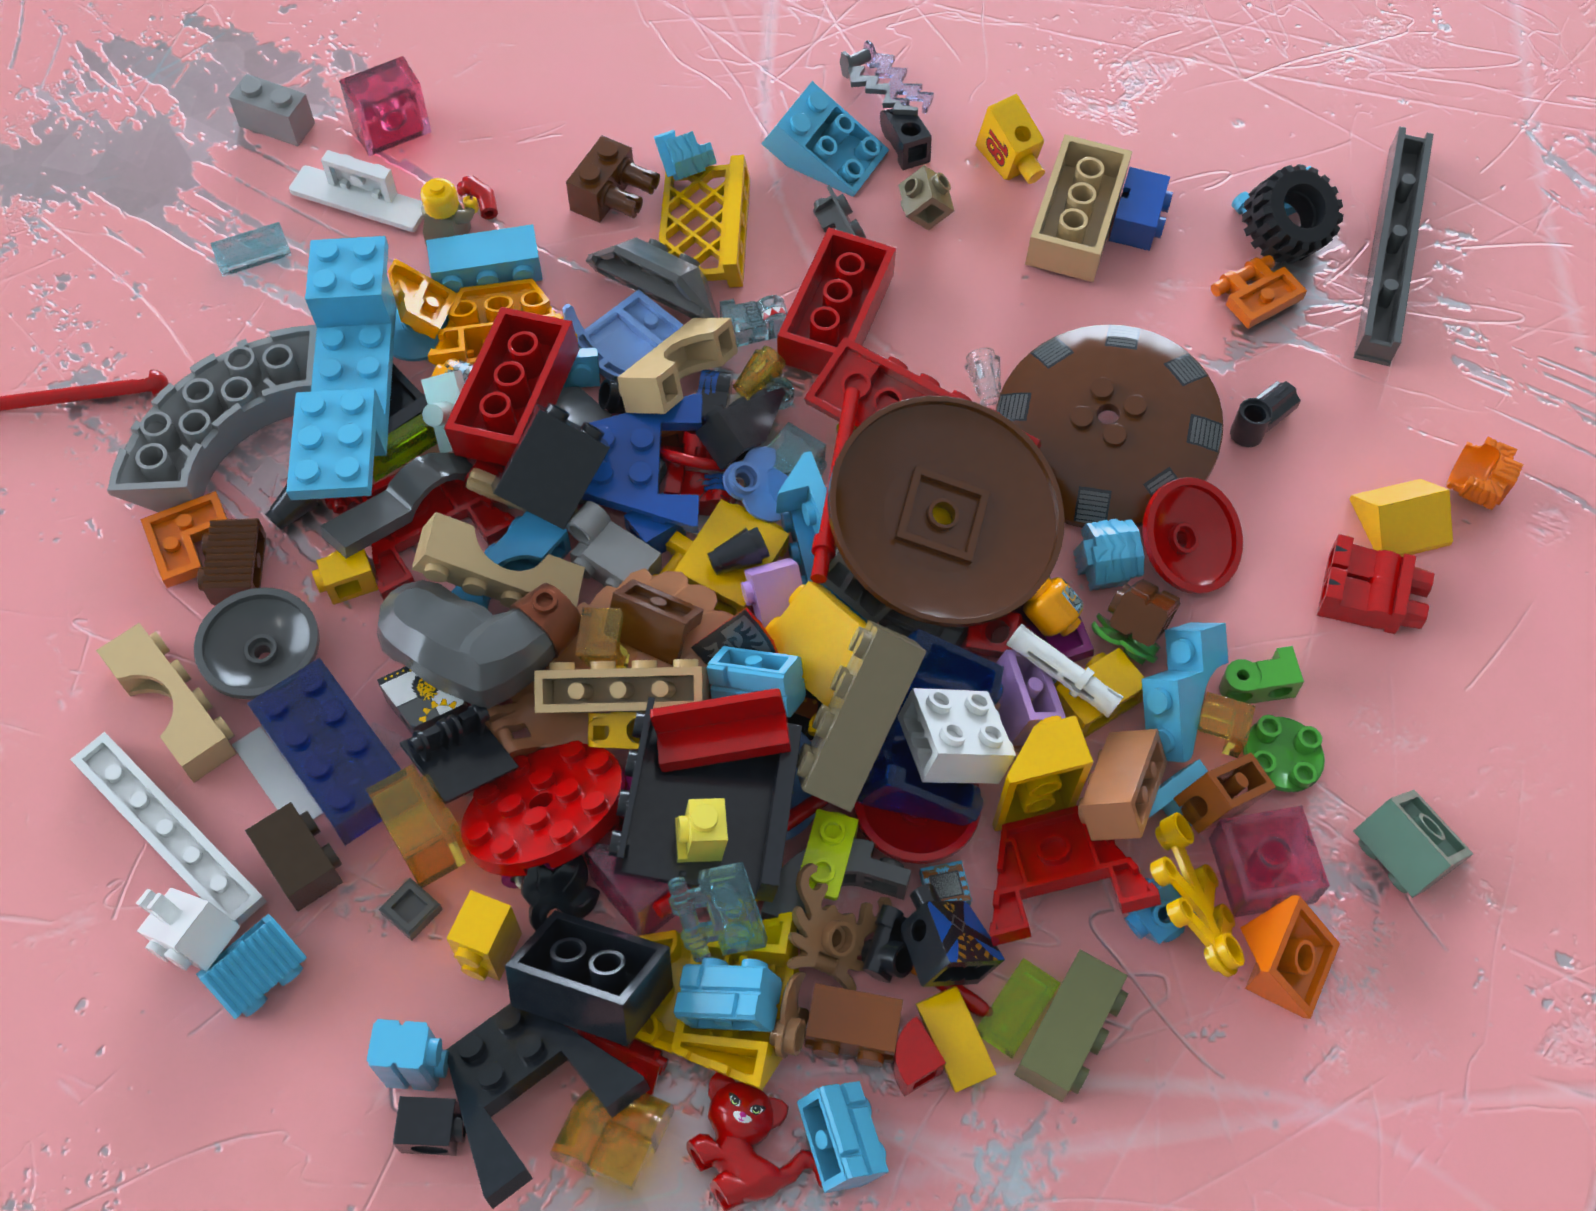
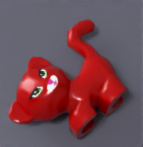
M716 1072L708 1084V1096L711 1102L707 1115L715 1131L716 1138L713 1139L709 1134L699 1133L686 1143V1149L700 1172L711 1167L718 1170L719 1174L709 1185L720 1207L724 1211H728L744 1202L772 1198L781 1188L795 1182L805 1169L813 1170L818 1185L823 1188L812 1151L801 1149L787 1164L779 1168L772 1162L757 1155L753 1150V1146L759 1145L769 1135L771 1129L783 1123L787 1117L789 1106L783 1100L768 1097L758 1088L743 1082H736L733 1078Z

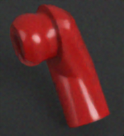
M475 176L463 177L462 181L457 184V192L460 197L463 195L464 197L470 196V199L472 196L476 197L481 217L488 220L495 218L498 215L493 189Z

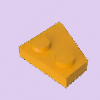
M395 258L388 270V275L400 320L409 325L415 332L425 334L435 340L458 293Z

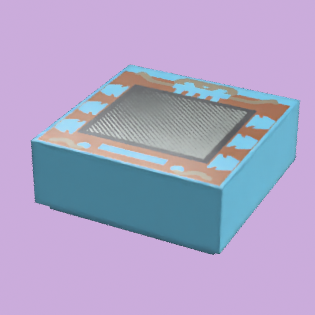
M962 860L920 868L919 875L922 885L933 884L941 901H965L971 905L972 898Z

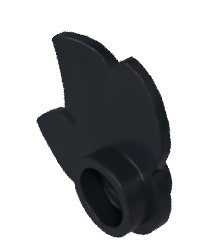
M582 855L558 866L553 872L543 864L527 868V875L523 876L521 894L530 905L529 921L535 931L547 919L548 913L555 908L559 912L583 919L594 909L600 895L598 889L586 886L588 882V868Z

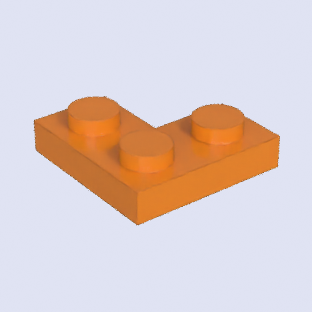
M216 491L140 519L162 581L167 588L197 577L198 569L203 566L194 543L201 541L204 533H209L210 520L228 519Z

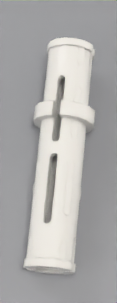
M1023 624L1017 628L1006 644L1070 690L1069 694L1076 699L1079 696L1107 718H1109L1124 697L1093 676L1095 673L1090 668L1083 669L1056 648L1039 638Z

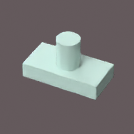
M461 370L421 380L427 405L422 413L423 420L427 425L434 428L440 453L453 452L444 427L465 384Z

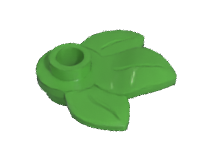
M1098 613L1096 616L1097 620L1103 627H1099L1095 621L1092 623V630L1096 635L1111 644L1123 646L1125 648L1123 651L1142 665L1146 660L1155 663L1158 659L1156 653L1161 648L1156 642L1148 647L1134 640L1132 633L1125 635L1110 627L1109 620Z

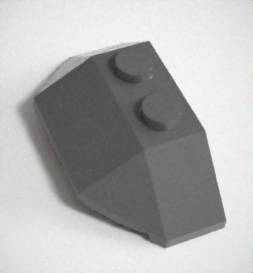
M636 237L591 253L586 259V262L596 272L635 291L639 289L649 298L690 318H719L707 278L699 268L700 263L683 253L680 254L679 258L668 253L669 248L657 240L650 238L647 243Z

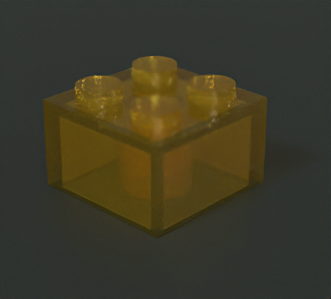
M411 764L366 789L381 820L421 888L466 864L460 850L465 847L461 838L460 828L449 808H445L439 797V791L428 773L421 777L414 764Z

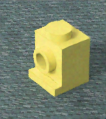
M725 798L688 800L685 816L675 818L677 863L722 861L728 842Z

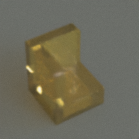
M583 607L575 655L588 667H590V662L616 661V668H628L630 653L620 644L624 613L617 608Z
M1207 691L1203 700L1198 730L1224 738L1222 754L1238 758L1248 742L1256 706Z

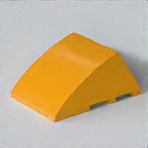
M532 278L460 288L448 312L449 321L446 327L440 329L438 333L439 342L436 348H431L427 355L428 361L437 366L439 363L444 364L445 361L455 358L474 365L500 307L560 319L564 318L560 313H556L552 309L550 300Z

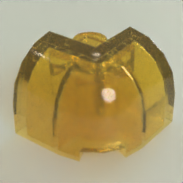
M589 1089L580 1096L571 1108L550 1151L552 1159L593 1178L595 1173L633 1190L650 1151L655 1153L675 1111L674 1105L649 1093H645L611 1118Z

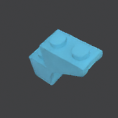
M1190 622L1165 630L1168 670L1142 679L1145 729H1158L1167 761L1186 762L1193 755L1207 683L1218 667L1229 663L1226 623Z

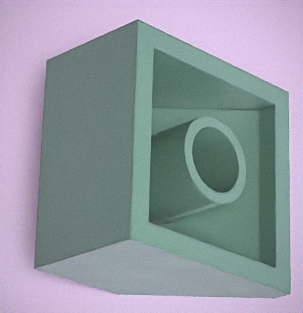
M1415 790L1390 798L1353 830L1360 838L1358 843L1361 849L1370 858L1378 859L1389 871L1388 877L1392 884L1401 892H1408L1412 898L1425 892L1473 855L1471 850Z

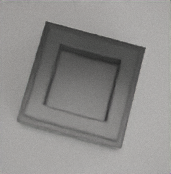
M411 878L379 908L381 914L411 941L443 910L441 905Z

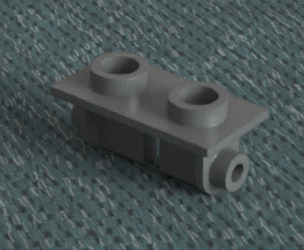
M828 185L827 189L831 196L826 199L820 198L816 200L813 209L824 232L827 231L828 227L833 228L836 226L834 228L836 230L866 238L857 219L852 222L850 221L848 215L853 211L845 196L841 194L837 197L830 185Z

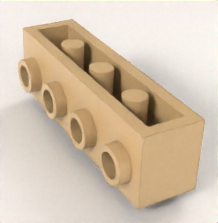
M674 659L673 667H657V660H633L632 668L617 669L616 661L590 662L591 669L575 670V662L549 663V670L534 671L535 713L646 711L648 697L655 698L653 709L710 699L707 667L698 666V659Z

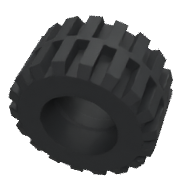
M1301 164L1292 167V165L1286 166L1261 182L1248 194L1250 198L1245 200L1243 206L1247 211L1242 214V222L1248 225L1244 231L1246 236L1251 235L1254 240L1251 242V245L1255 249L1257 247L1262 249V256L1272 255L1277 263L1285 260L1287 264L1295 263L1328 245L1333 240L1332 238L1338 234L1340 230L1338 224L1343 222V214L1339 212V209L1343 207L1342 199H1337L1336 194L1339 192L1336 186L1331 187L1329 185L1330 179L1325 174L1319 176L1318 169L1311 167L1306 170L1305 165ZM1284 202L1296 210L1300 218L1301 227L1289 219L1284 208Z

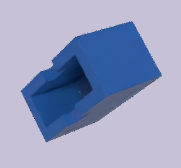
M1129 167L1109 241L1150 251L1153 238L1161 239L1166 218L1161 217L1160 213L1161 211L1168 213L1173 192L1167 191L1170 176Z

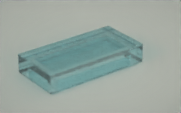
M279 222L210 243L222 277L291 256Z

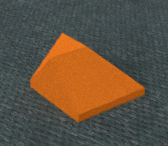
M1292 895L1240 927L1256 959L1245 989L1303 1018L1311 1019L1340 943L1302 897Z

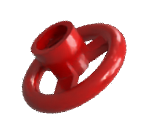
M684 431L682 440L684 447L661 446L660 458L703 470L725 472L726 470H721L693 431Z

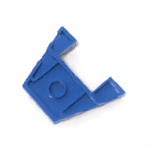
M702 393L685 396L665 414L623 413L590 422L589 424L605 433L603 439L607 441L610 449L582 499L625 513H630V511L651 517L654 522L664 525L669 522L684 527V531L699 533V495L659 494L662 431H697L702 427Z

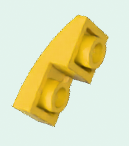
M956 986L915 1003L927 1033L946 1062L944 1070L955 1093L997 1075L977 1027Z

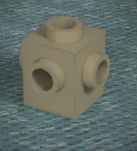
M925 165L898 185L902 198L901 207L906 217L927 230H930L955 211L950 195L951 185L948 179L942 173H936Z

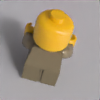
M434 178L427 181L421 188L420 193L422 200L421 212L424 216L423 235L425 243L429 239L468 234L471 229L470 221L479 210L477 198L473 197L471 200L470 196H465L463 198V210L458 200L456 188L451 181L444 178Z

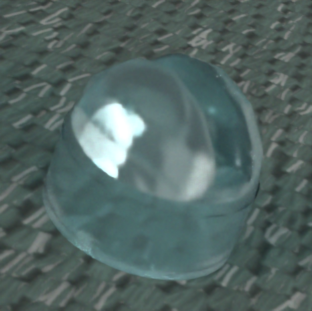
M785 377L772 378L766 386L768 392L781 387L786 391L779 410L790 407L794 402V387L791 381Z

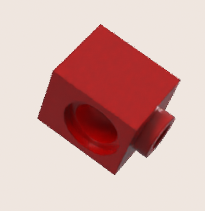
M1010 613L992 622L969 626L965 647L974 655L1000 658L1005 650H1014L1006 644L1021 624L1030 631L1031 628L1026 626L1027 622L1021 614ZM1002 626L1009 627V635L1002 643H992V634L997 628Z

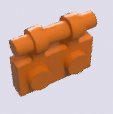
M1266 255L1261 259L1255 257L1247 261L1242 269L1236 272L1232 270L1220 276L1219 281L1211 285V291L1216 297L1225 293L1231 294L1227 299L1226 306L1247 329L1303 300L1307 292L1305 287L1285 266L1275 272L1271 270L1275 266V261L1271 255ZM1249 280L1256 281L1250 285L1246 283Z

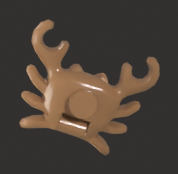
M808 863L802 867L796 878V888L805 906L806 913H804L803 908L800 906L793 908V922L799 930V934L797 932H790L788 935L792 945L800 949V955L790 958L787 962V967L791 969L801 967L814 968L833 977L843 988L856 991V984L847 971L849 969L864 971L862 970L864 963L862 960H857V956L862 953V948L866 941L863 942L865 937L875 932L877 927L875 921L878 914L875 917L872 911L873 905L864 902L860 906L859 919L856 923L853 913L841 914L835 905H826L822 908L821 903L828 890V885L826 883H817L811 889L809 878L813 873L817 872L818 866ZM880 897L877 901L879 911L883 904L892 906L889 897Z

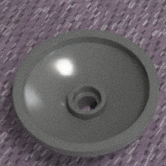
M275 588L244 590L218 603L203 619L194 641L195 662L203 678L218 692L238 699L267 698L290 688L308 672L318 652L320 642L319 628L310 608L294 594ZM270 653L267 657L259 659L261 654Z

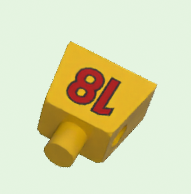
M1017 93L988 106L975 143L977 149L1003 179L1010 180L1022 174L1027 183L1032 184L1045 174L1044 168L1037 160L1044 144L1043 136Z

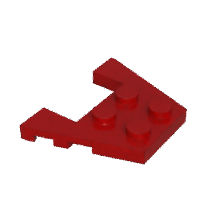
M397 473L373 484L371 496H362V502L385 491ZM458 479L447 481L434 488L418 506L411 523L371 544L373 563L378 580L377 585L382 599L385 600L390 592L401 585L415 582L398 553L419 543L423 526L435 512L459 521L470 517L488 545L501 539L507 533L508 527L515 517L508 512L505 514L495 507L493 501L486 496L468 490L464 481Z
M1078 805L1002 824L997 862V886L993 895L994 911L989 928L993 946L1032 937L1022 903L1023 899L1107 878L1111 880L1122 914L1161 905L1160 893L1157 887L1143 877L1139 866L1131 857L1124 855L1115 844V839L1091 841L1087 825L1080 821Z

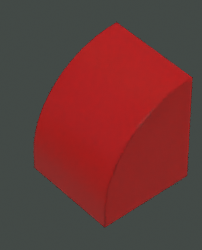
M917 1016L909 1021L900 1033L893 1058L894 1077L904 1097L941 1075L946 1065L944 1058Z

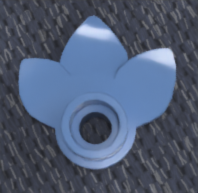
M755 447L747 452L742 461L732 463L725 470L723 485L730 496L742 500L750 515L765 522H777L781 519V513H776L777 497L788 476L774 468L776 462V450L774 448ZM736 477L742 478L746 483V487H742L737 482Z

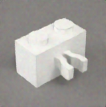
M170 888L165 895L161 893L156 894L152 890L147 889L136 903L150 913L137 930L138 933L149 940L145 948L163 961H171L185 971L192 965L207 972L241 927L209 901L174 888Z

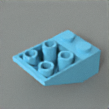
M813 81L761 143L787 167L826 185H830V187L852 197L858 192L889 151L883 143Z

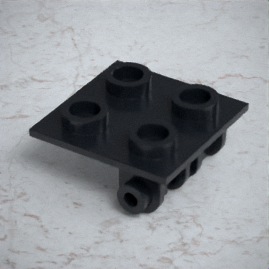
M473 704L468 707L467 711L458 714L457 717L451 714L446 717V722L438 720L434 726L423 731L416 730L411 738L400 742L402 749L445 805L519 768L517 763L485 725V722L490 720L486 707H477Z

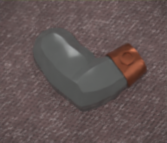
M420 580L403 584L388 594L380 606L377 636L382 651L394 661L404 664L426 683L472 705L490 709L512 698L534 681V671L544 670L553 658H558L584 627V621L578 609L568 597L549 583L541 584L510 606L509 611L493 615L487 608L475 602L462 600L439 583Z

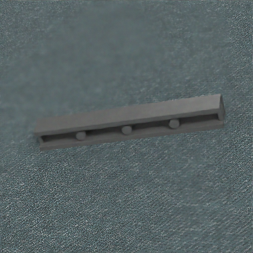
M1400 126L1389 148L1353 357L1385 366H1390L1402 340L1434 135L1428 132L1425 138L1406 135V128Z

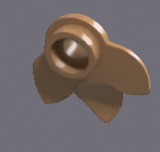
M797 972L790 977L783 994L780 1019L776 1018L775 1028L770 1032L769 1042L772 1046H775L777 1057L798 1056L803 1047L809 1011L798 1006V995L801 984L806 976L805 972Z

